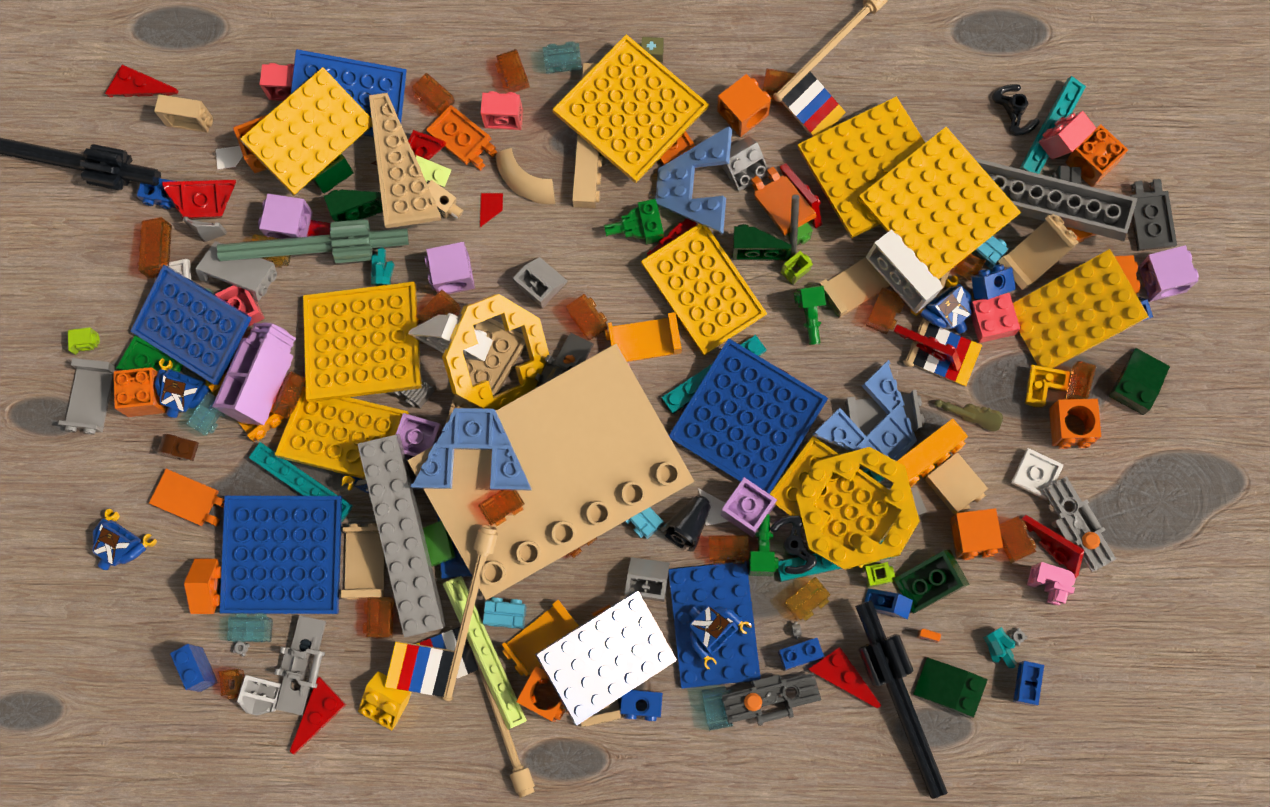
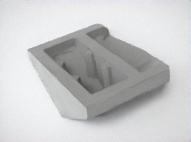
M185 216L183 218V221L205 242L224 236L227 233L225 228L218 222L213 224L190 220Z
M244 675L236 701L245 713L258 716L276 711L282 684L259 677Z

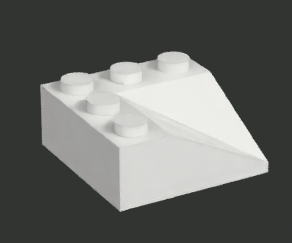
M451 313L437 315L411 329L408 334L444 353L451 342L450 337L454 327L459 323V317ZM474 330L478 344L462 350L464 358L485 361L493 340L486 337L487 333L481 330Z

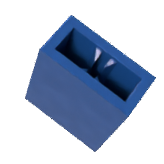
M187 644L170 653L186 690L202 692L218 683L203 647Z

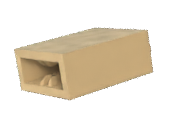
M958 452L924 479L954 515L959 512L968 511L971 508L969 504L974 500L978 503L986 496L984 492L988 489Z

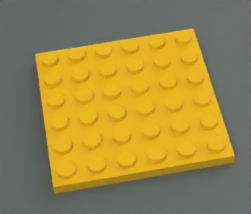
M626 34L553 108V113L633 182L637 183L709 107V104Z
M896 96L799 143L798 149L849 236L853 238L880 225L858 199L859 195L925 144V141Z
M947 127L942 129L858 197L887 233L893 230L894 233L898 234L902 238V242L914 251L919 261L923 262L927 266L928 271L938 279L1021 213Z
M415 282L303 295L307 402L422 388L419 340L408 334L411 329L418 326Z

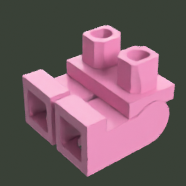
M1040 562L1031 567L1027 585L1031 587H1037L1042 584L1046 585L1044 591L1049 592L1047 603L1059 606L1060 603L1065 604L1067 596L1074 593L1075 588L1071 586L1075 583V576L1069 570Z

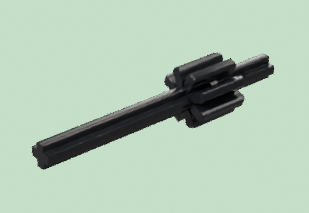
M0 138V154L83 171L81 173L82 180H86L89 185L122 190L123 186H128L130 181L157 186L161 178V172L158 169L130 164L133 160L126 150L92 144L90 149L86 148L83 154Z
M872 600L856 605V610L869 640V643L860 647L858 651L871 684L877 687L886 683L930 797L935 799L948 793L903 681L904 677L913 672V667L901 637L898 634L886 637Z

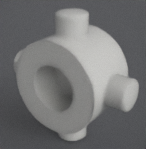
M794 621V624H792L793 636L799 639L800 635H802L800 623L798 624L797 621Z
M1017 628V631L1009 636L1016 642V646H1020L1021 642L1027 640V636H1025L1020 628Z
M238 640L233 652L244 657L250 644Z

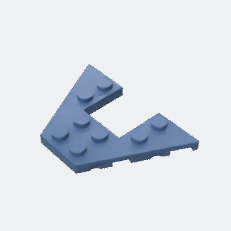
M726 127L658 169L655 197L658 206L680 214L721 234L724 232L726 198L724 196L692 199L695 168L729 164L732 129L730 127Z
M890 361L885 362L862 385L866 392L887 413L867 435L856 426L841 408L837 409L812 435L849 451L871 447L898 461L913 446L917 439L911 429L910 419L907 418L903 408L905 404L901 393L897 389L896 379L894 380L890 370Z
M454 408L448 423L445 424L442 430V434L433 445L414 483L411 484V488L452 489L454 449L492 450L491 490L532 491L495 409Z

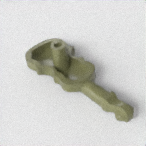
M936 400L934 403L937 408L942 407L945 411L961 415L965 421L978 423L982 428L992 432L998 431L1003 421V415L999 411L991 410L990 408H980L973 404H967L961 408L942 400Z

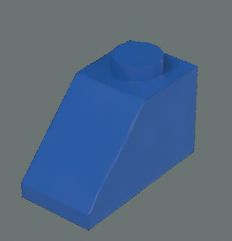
M870 588L867 590L864 601L872 600L876 612L902 619H908L913 600L899 593Z

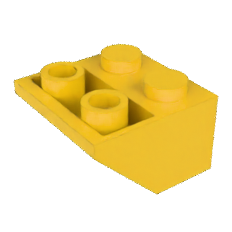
M378 671L366 685L358 712L392 731L406 708L412 692L385 687L387 676Z

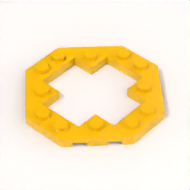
M493 294L463 306L460 313L462 315L460 321L455 325L448 349H445L442 355L452 393L478 408L498 410L534 390L538 383L535 377L537 373L541 375L546 363L545 359L549 355L540 318L500 294ZM501 314L505 331L521 326L530 360L515 367L520 385L493 396L489 380H483L472 385L462 350L478 344L473 325Z
M871 447L816 461L796 494L809 549L844 570L900 556L920 522L905 466ZM862 465L894 483L884 501L901 511L882 544L863 535L853 552L821 533L830 515L814 505L833 473L851 482Z

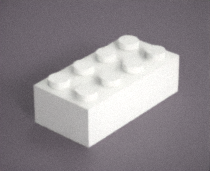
M890 230L877 240L866 256L868 261L915 314L929 304L943 288L940 280L928 271L927 266L919 261L914 251L908 248L902 242V238L894 233L893 230Z

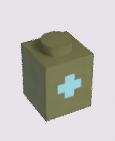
M642 37V43L638 45L657 61L663 63L664 38Z

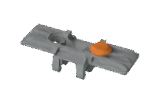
M1067 476L1042 489L1059 517L1058 520L1051 523L1053 528H1059L1065 539L1084 549L1083 559L1091 572L1116 560L1101 534L1106 529L1101 527L1088 505L1089 501H1081ZM1067 501L1073 505L1071 512H1067L1064 509V503ZM1079 508L1082 509L1095 532L1090 531L1078 511Z

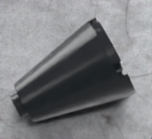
M695 496L663 525L661 531H666L665 537L680 548L686 546L689 548L687 551H694L711 509L709 500L704 496Z

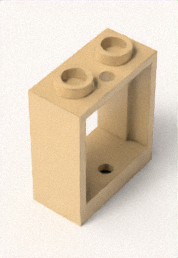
M158 95L154 112L166 126L208 133L209 127L213 124V117L202 101Z

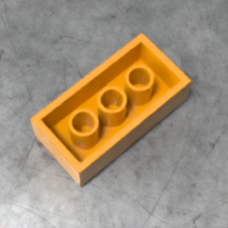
M951 419L897 461L905 466L911 487L920 480V476L924 478L935 468V464L937 466L943 464L951 456L949 453L956 454L966 444L964 441L968 436L954 419Z

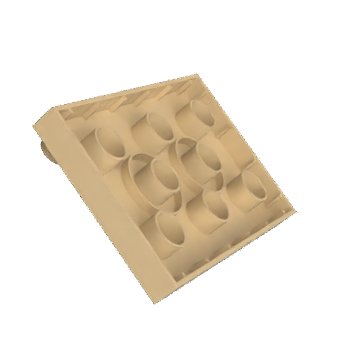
M616 343L496 410L532 491L491 490L492 450L454 449L452 489H423L472 576L478 556L477 550L474 549L478 529L483 524L497 528L496 533H498L494 552L486 556L479 589L487 600L693 483L694 479ZM432 447L407 460L416 477L422 469L421 466L426 462Z

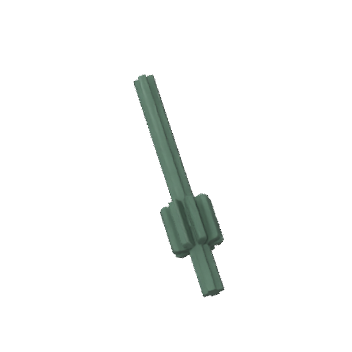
M367 219L340 221L330 224V235L217 244V256L219 261L332 252L335 263L372 260L373 248L409 245L407 228L371 231Z

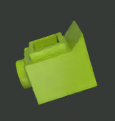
M799 251L783 264L781 273L794 285L811 270L813 263L808 255ZM796 264L801 268L797 273L792 269Z
M92 328L68 330V350L74 355L79 351H90L98 348L100 337Z
M888 562L863 568V572H866L868 579L867 588L889 584L892 582V578L895 577L894 569L888 565ZM884 569L886 577L877 579L875 570Z

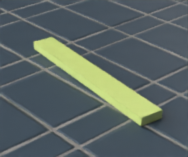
M462 576L443 583L460 624L469 593ZM474 605L467 640L509 730L527 720L520 704L516 702L515 693Z

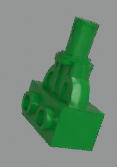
M656 199L638 202V207L632 209L628 215L621 216L622 220L620 222L604 225L606 237L623 233L626 238L645 239L646 245L660 242L664 238Z
M816 285L796 288L794 302L798 304V307L804 308L806 323H803V326L808 331L809 345L820 344L819 326L821 321H818L817 306L826 305L824 286Z
M767 514L759 526L758 532L755 534V538H758V551L750 552L749 576L772 577L778 569V557H775V552H770L769 539L773 538V534L770 532V515Z

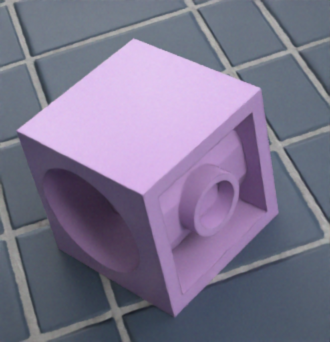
M267 194V198L263 201L262 205L263 215L258 221V227L268 240L307 237L313 212L306 201L300 198Z
M464 242L426 249L428 256L424 257L426 267H428L430 273L428 274L429 284L432 286L433 291L436 290L438 296L475 289L469 253Z
M1186 245L1150 254L1138 266L1150 302L1186 293L1199 281L1198 271L1193 267L1192 255L1187 250Z
M403 413L396 434H400L406 460L429 449L438 441L443 432V427L440 423Z
M744 477L722 508L721 516L751 537H754L767 514H770L774 508L777 499Z

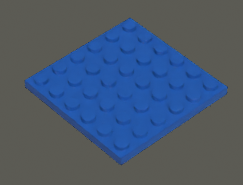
M728 338L669 437L737 480L742 481L745 477L770 494L827 402L828 397Z
M225 496L220 613L339 614L342 496Z

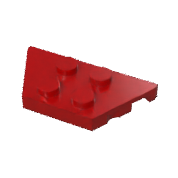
M236 180L162 182V187L182 218L184 216L189 219L222 218Z

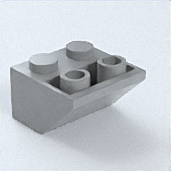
M749 136L731 146L729 164L722 165L723 170L738 191L751 185L752 178L758 176L761 179L768 175V166L758 142Z
M540 257L526 264L513 277L515 286L542 309L568 282Z
M631 557L625 596L627 597L633 592L638 591L642 599L664 602L670 563Z

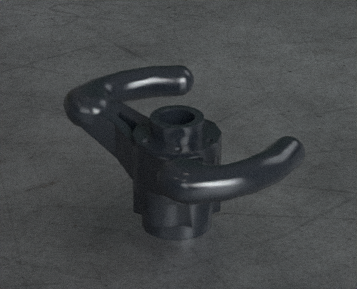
M1019 84L1003 86L992 95L993 101L1003 105L1011 119L1009 131L1014 136L1027 134L1040 123L1039 119L1036 118L1024 128L1019 127L1021 116L1028 106L1026 96L1023 94H1015L1012 97L1002 95L1010 91H1019L1021 89Z
M798 515L782 517L770 527V531L776 532L781 526L792 523L791 534L783 544L785 554L797 556L806 561V564L802 566L785 567V572L788 574L805 573L816 566L817 559L814 555L807 552L800 534L801 527L803 526L802 519ZM791 542L797 544V548H792Z

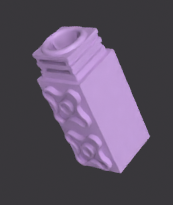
M267 322L254 323L248 338H242L212 406L240 423L265 424L293 359L290 349L293 347V342L296 338L285 329Z

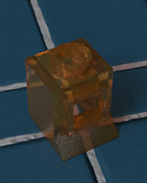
M970 254L956 265L954 272L971 280V276L979 274L978 271L982 269L986 260ZM964 262H967V263L973 265V267L970 268V267L964 265L963 263H964Z
M244 670L218 671L221 696L227 697V700L237 699L244 679ZM234 679L235 689H229V680Z

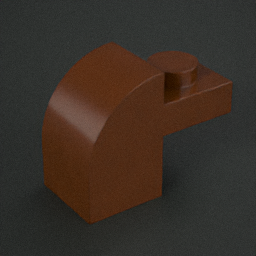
M163 434L157 453L173 459L194 461L199 443L177 437L176 435Z

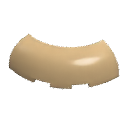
M512 148L504 149L496 154L499 173L513 192L520 197L532 200L534 203L555 204L552 179L537 178L525 172L516 162Z

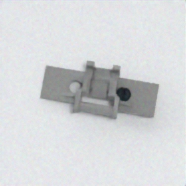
M299 615L291 648L281 647L280 653L284 654L280 668L275 669L274 674L284 676L276 710L298 715L304 714L310 687L317 688L316 680L322 656H325V652L319 649L326 621ZM310 654H315L307 681L304 677ZM294 679L301 685V688L297 691L291 686Z

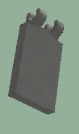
M1153 179V182L1149 183L1151 190L1149 192L1143 191L1142 181H1135L1134 184H1131V190L1134 195H1130V197L1138 198L1132 216L1137 251L1176 247L1177 240L1169 192L1162 190L1161 179Z

